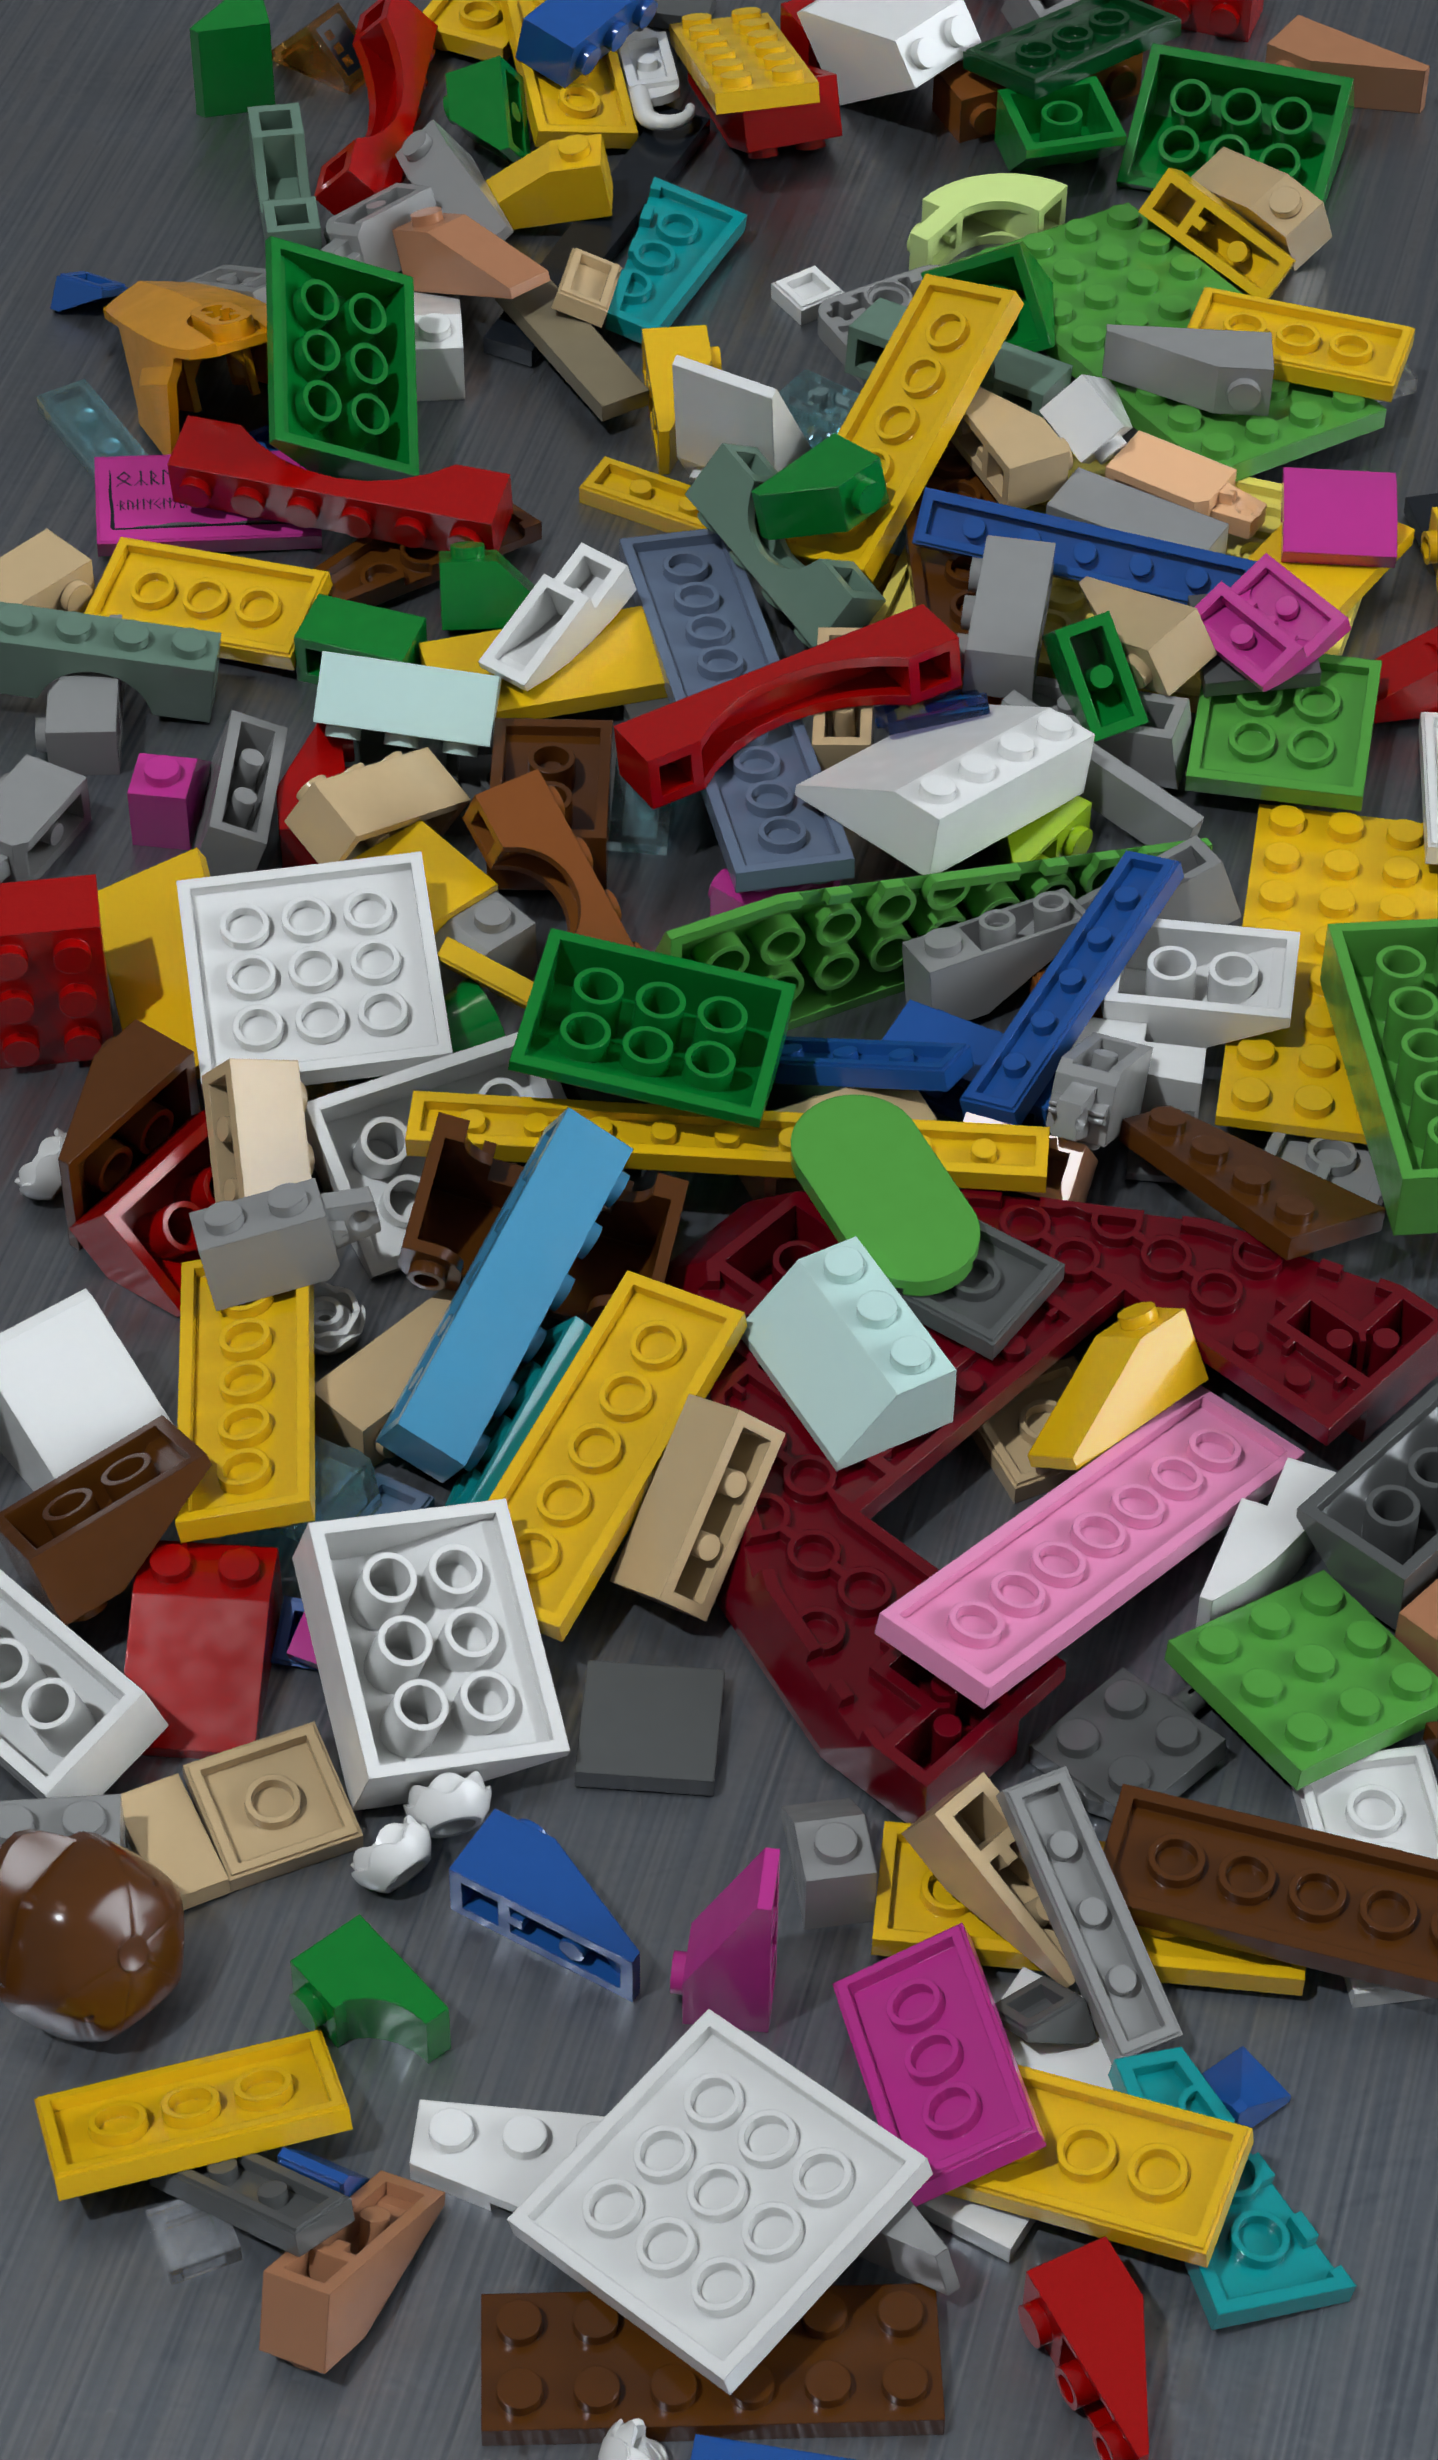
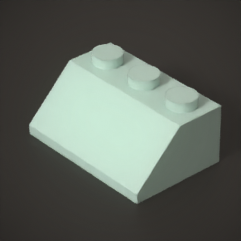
M322 651L313 722L326 724L325 736L360 741L361 729L384 732L383 744L418 749L420 738L443 741L442 753L477 757L478 746L491 748L502 679L500 676Z
M856 1236L798 1259L746 1318L747 1329L741 1339L836 1471L953 1422L957 1370Z

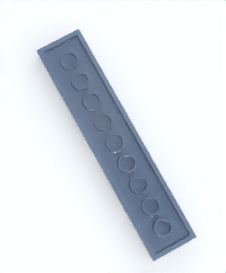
M708 528L619 539V558L622 563L628 566L635 584L636 591L633 594L636 606L643 607L670 703L780 660L746 570L739 567L729 555L731 549L718 534ZM802 718L773 729L741 748L715 773L706 789L701 790L736 893L748 891L763 892L772 888L810 883L825 884L834 880L854 878L855 857L842 824L795 795L797 784L822 772Z

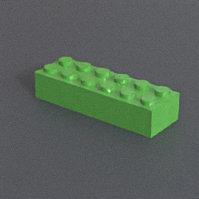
M1438 918L1328 924L1320 983L1393 1236L1438 1233Z

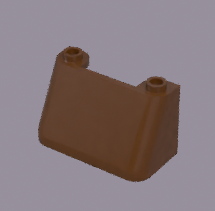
M441 1112L437 1116L399 1254L398 1266L407 1275L409 1282L419 1288L431 1291L448 1289L457 1292L524 1166L493 1158L497 1146L496 1143L485 1140L482 1150L473 1145L468 1139L467 1134L470 1120ZM658 1173L652 1188L644 1191H632L634 1181L628 1180L626 1187L616 1202L610 1208L604 1205L595 1222L602 1226V1231L590 1252L583 1259L575 1258L568 1272L570 1276L575 1278V1282L566 1299L556 1311L548 1309L545 1316L561 1321L577 1316L593 1328L627 1270L664 1283L689 1181Z

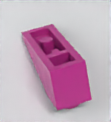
M765 1847L691 1923L687 1951L674 1950L670 1977V1994L682 1995V2024L693 2025L710 2009L739 2030L769 2032L777 1970L780 1849Z

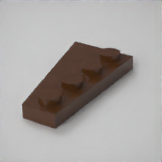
M513 504V514L499 549L501 555L542 539V522ZM366 537L359 538L313 568L330 572L333 586L328 596L377 606L440 580L439 551L419 547L409 548L401 544Z
M1159 1106L1149 1112L1122 1119L1119 1141L1285 1260H1291L1382 1231L1386 1208L1177 1108Z

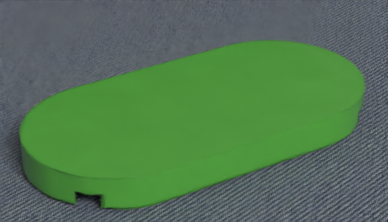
M842 1095L819 1102L799 1118L791 1135V1166L797 1180L839 1243L856 1236L895 1288L903 1289V1295L920 1297L938 1294L953 1288L967 1277L973 1268V1261L979 1251V1220L973 1208L915 1123L902 1109L891 1102L873 1096Z

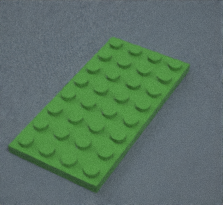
M1129 202L1114 205L1107 210L1083 218L1072 219L1065 224L1038 233H1030L1024 238L997 247H989L979 253L958 259L962 260L1017 242H1024L1053 282L1055 346L1043 351L1053 359L1073 365L1072 376L1076 379L1081 374L1105 378L1102 377L1107 324L1187 328L1204 287L1241 293L1169 234L1140 214L1139 210ZM1109 379L1119 394L1132 426L1137 431H1143L1237 469L1236 482L1384 427L1387 411L1375 399L1273 379L1268 416L1217 414Z

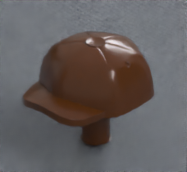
M27 1829L14 1832L2 1844L0 1848V1999L13 2014L60 2039L86 2043L104 2042L122 2034L142 2019L178 1985L181 1978L184 1955L183 1903L176 1884L159 1868L119 1844L99 1834L79 1831L67 1837L56 1833Z

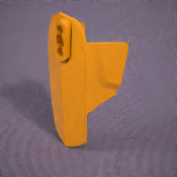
M138 281L103 308L105 319L116 325L120 331L138 408L139 424L163 455L172 454L180 435L178 409L194 413L202 411L195 382L202 359L225 355L232 384L248 386L251 395L260 394L258 381L268 384L266 303L228 289L195 282Z

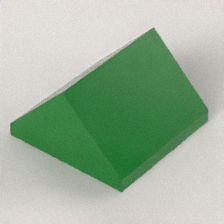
M224 0L189 29L196 114L204 118L248 113L247 107L275 105L271 31L264 0Z
M1023 241L921 272L922 279L925 274H931L1016 291L1024 306L1004 341L1033 352L1055 346L1053 282Z

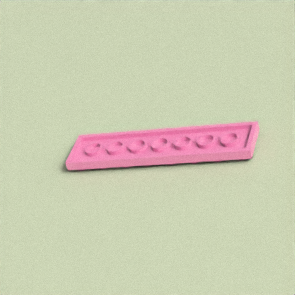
M1200 1385L880 1612L874 1634L985 1709L1230 1525L1241 1498L1259 1503L1271 1494L1276 1487L1287 1458L1303 1462L1305 1452Z

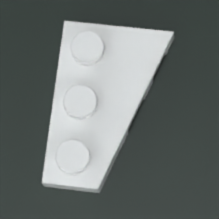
M420 2099L409 2162L410 2179L489 2211L501 2207L514 2212L605 2116Z

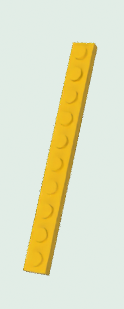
M413 1090L405 1137L407 1156L426 1157L437 1116L441 1112L470 1120L467 1130L468 1139L481 1150L485 1140L496 1143L497 1146L493 1158L506 1162L527 1163L545 1128L569 1107L633 1148L624 1166L625 1169L796 1178L791 1166V1135L795 1124L804 1113L764 1111L760 1127L756 1128L657 1104ZM912 1119L958 1188L1046 1193L1050 1127Z

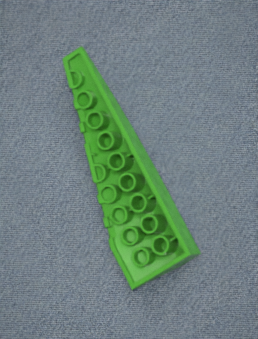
M1200 838L1212 850L1213 845L1209 839ZM1184 841L777 894L666 931L655 952L796 984L787 1029L789 1031L905 991L902 942L923 936L936 928H946L979 917L990 910L1002 909L1035 898L1038 894L1065 888L1075 899H1078L1105 883L1126 850L1158 856Z

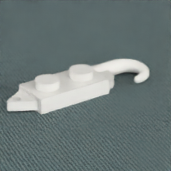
M639 27L626 38L623 45L617 50L635 119L641 126L655 131H669L683 127L695 116L694 104L688 103L685 110L671 115L656 113L653 108L680 98L679 78L666 31L655 32L648 27L643 29Z

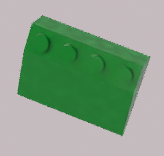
M1152 43L1116 181L1117 186L1152 192L1168 168L1182 170L1191 177L1220 149L1226 147L1287 173L1322 200L1325 206L1343 154L1354 110V78Z
M270 236L265 240L269 444L308 471L334 478L377 481L419 476L413 277Z
M551 928L512 1050L508 1070L759 1128L786 1039L796 984Z

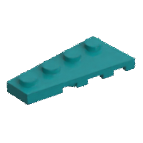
M654 177L648 201L644 204L640 216L638 230L635 238L633 237L625 267L621 271L610 303L605 329L642 344V329L670 327L744 233L747 214Z
M577 1316L547 1330V1335L541 1347L528 1364L520 1362L519 1365L522 1368L513 1378V1381L519 1384L513 1400L504 1413L498 1418L495 1417L485 1428L483 1434L490 1437L485 1453L479 1460L476 1469L473 1468L470 1472L465 1470L459 1476L445 1506L488 1501L592 1329L590 1325Z
M1182 2047L1113 2060L1108 2077L1114 2091L1234 2123L1235 2119ZM1259 2152L1255 2154L1250 2153L1208 2268L1184 2262L1211 2330L1349 2302L1357 2287L1342 2265L1334 2268L1318 2247L1316 2242L1319 2234L1304 2213L1299 2211L1294 2214L1272 2184L1275 2174Z

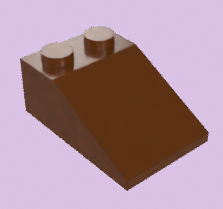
M495 718L490 788L539 769L547 786L552 785L559 792L565 806V819L575 838H582L589 847L594 863L593 871L603 889H607L613 720ZM486 863L487 875L498 884V889L549 890L544 884L529 875L511 870H490Z
M137 1019L116 1037H111L105 1041L98 1053L94 1055L58 1158L69 1243L78 1250L82 1249L83 1246L69 1228L186 1120L200 1112L194 1051Z
M161 1415L0 1512V1542L23 1584L52 1614L66 1626L73 1621L88 1620L104 1610L108 1600L125 1590L212 1466V1463L201 1448Z

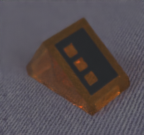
M339 3L304 25L272 49L273 61L345 94L350 95L365 83L362 67L353 47L356 27Z

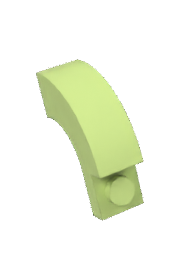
M994 173L963 178L936 189L922 199V220L913 227L907 240V250L910 252L909 270L926 265L942 266L948 264L958 254L967 249L986 244H1006L1024 238L1030 233H1038L1065 224L1068 185L1034 175Z

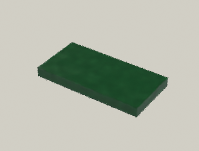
M1080 0L967 49L963 52V68L1036 100L1151 49L1152 43L1163 44L1181 36V19L1139 0Z

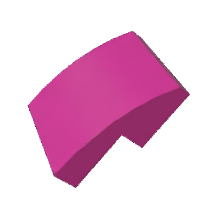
M1283 467L1281 562L1395 568L1398 525L1396 473Z
M1267 553L1231 587H1228L1221 581L1195 606L1217 655L1263 692L1295 676L1321 657L1351 630L1348 617Z

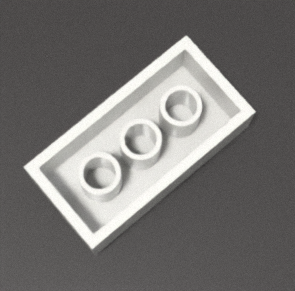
M0 1569V1766L38 1799L103 1795L169 1725L141 1688Z

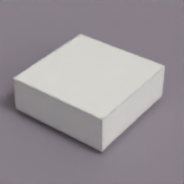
M816 266L771 283V299L800 326L818 319V308L824 300L845 293Z

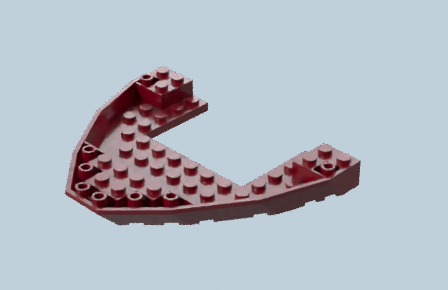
M960 1189L976 1213L978 1220L1064 1263V1280L993 1361L922 1324L957 1370L953 1422L838 1471L831 1465L743 1340L740 1339L706 1399L739 1409L786 1434L716 1597V1603L818 1755L904 1822L914 1823L949 1792L983 1772L989 1778L1016 1754L1019 1720L1065 1680L1066 1662L1055 1655L983 1709L874 1634L880 1612L934 1575L939 1569L871 1520L872 1517L1121 1307L1126 1308L1140 1302H1154L1156 1307L1184 1308L1204 1363L1325 1446L1329 1445L1344 1430L1363 1443L1438 1376V1309L1400 1284L1380 1278L1378 1283L1345 1272L1344 1265L1322 1258L1320 1263L1301 1256L1285 1260L1249 1233L1210 1219L1183 1216L1182 1219L1144 1214V1210L1040 1197V1200L1003 1196L1002 1192L984 1189ZM795 1191L747 1201L669 1262L664 1283L743 1311L747 1318L798 1259L839 1242L805 1191Z

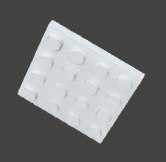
M421 851L176 881L201 1086L202 1075L229 1058L298 1060L301 1082L304 1085L386 1076L453 1054Z
M708 2009L507 2218V2221L517 2238L727 2394L731 2395L933 2173L927 2157Z

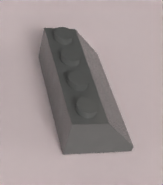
M1438 1383L1297 1508L1296 1517L1333 1578L1368 1612L1394 1630L1397 1627L1399 1612L1438 1579Z

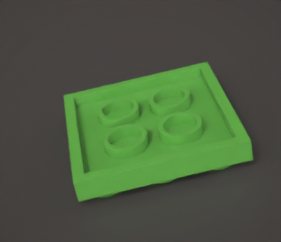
M1323 654L1318 658L1321 668L1320 686L1204 697L1201 683L1186 773L1185 790L1361 811L1382 661Z
M1325 1570L1319 1571L1168 1640L1164 1660L1296 1791L1425 1729L1427 1722L1438 1721V1677Z

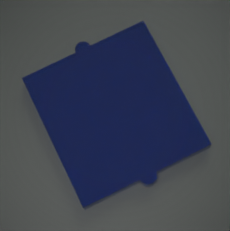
M958 689L944 692L912 706L883 705L874 707L877 728H884L889 735L990 714L987 693H979L977 689L969 691Z

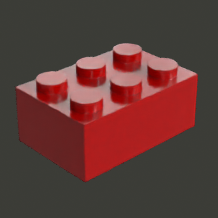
M96 874L0 883V1069L93 1060L94 1055L98 1053L104 1042L114 1037Z

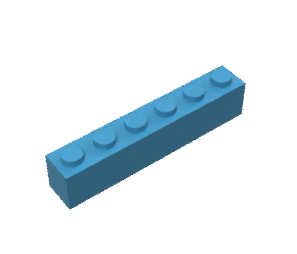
M569 1107L545 1128L375 1442L441 1483L445 1482L462 1468L470 1472L477 1465L490 1442V1437L483 1434L492 1415L498 1418L504 1413L518 1390L519 1384L512 1380L520 1362L528 1364L532 1360L547 1335V1331L540 1327V1324L548 1309L556 1311L566 1299L575 1282V1278L568 1274L575 1258L583 1259L590 1252L601 1234L602 1226L595 1222L604 1205L610 1208L628 1183L630 1175L622 1170L633 1148Z

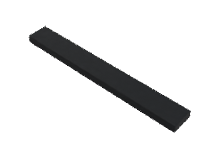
M663 106L658 113L671 115L682 111ZM695 114L688 124L674 130L655 131L647 128L644 130L611 173L613 180L612 216L573 221L540 264L548 270L550 279L557 287H559L572 248H578L611 262L614 260L639 227L640 216L644 204L648 201L653 178L657 177L672 184L710 134V118ZM503 311L483 337L484 353L527 366H533L542 354L505 311Z

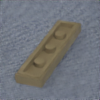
M552 280L514 299L495 298V301L601 421L649 405V389L590 323L551 308L558 287Z

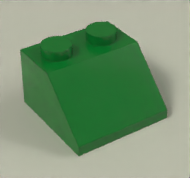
M1097 76L1086 77L1036 100L1009 88L998 90L995 143L1009 171L1033 170L1037 167L1063 163H1082L1090 159L1108 157L1126 145L1127 135Z

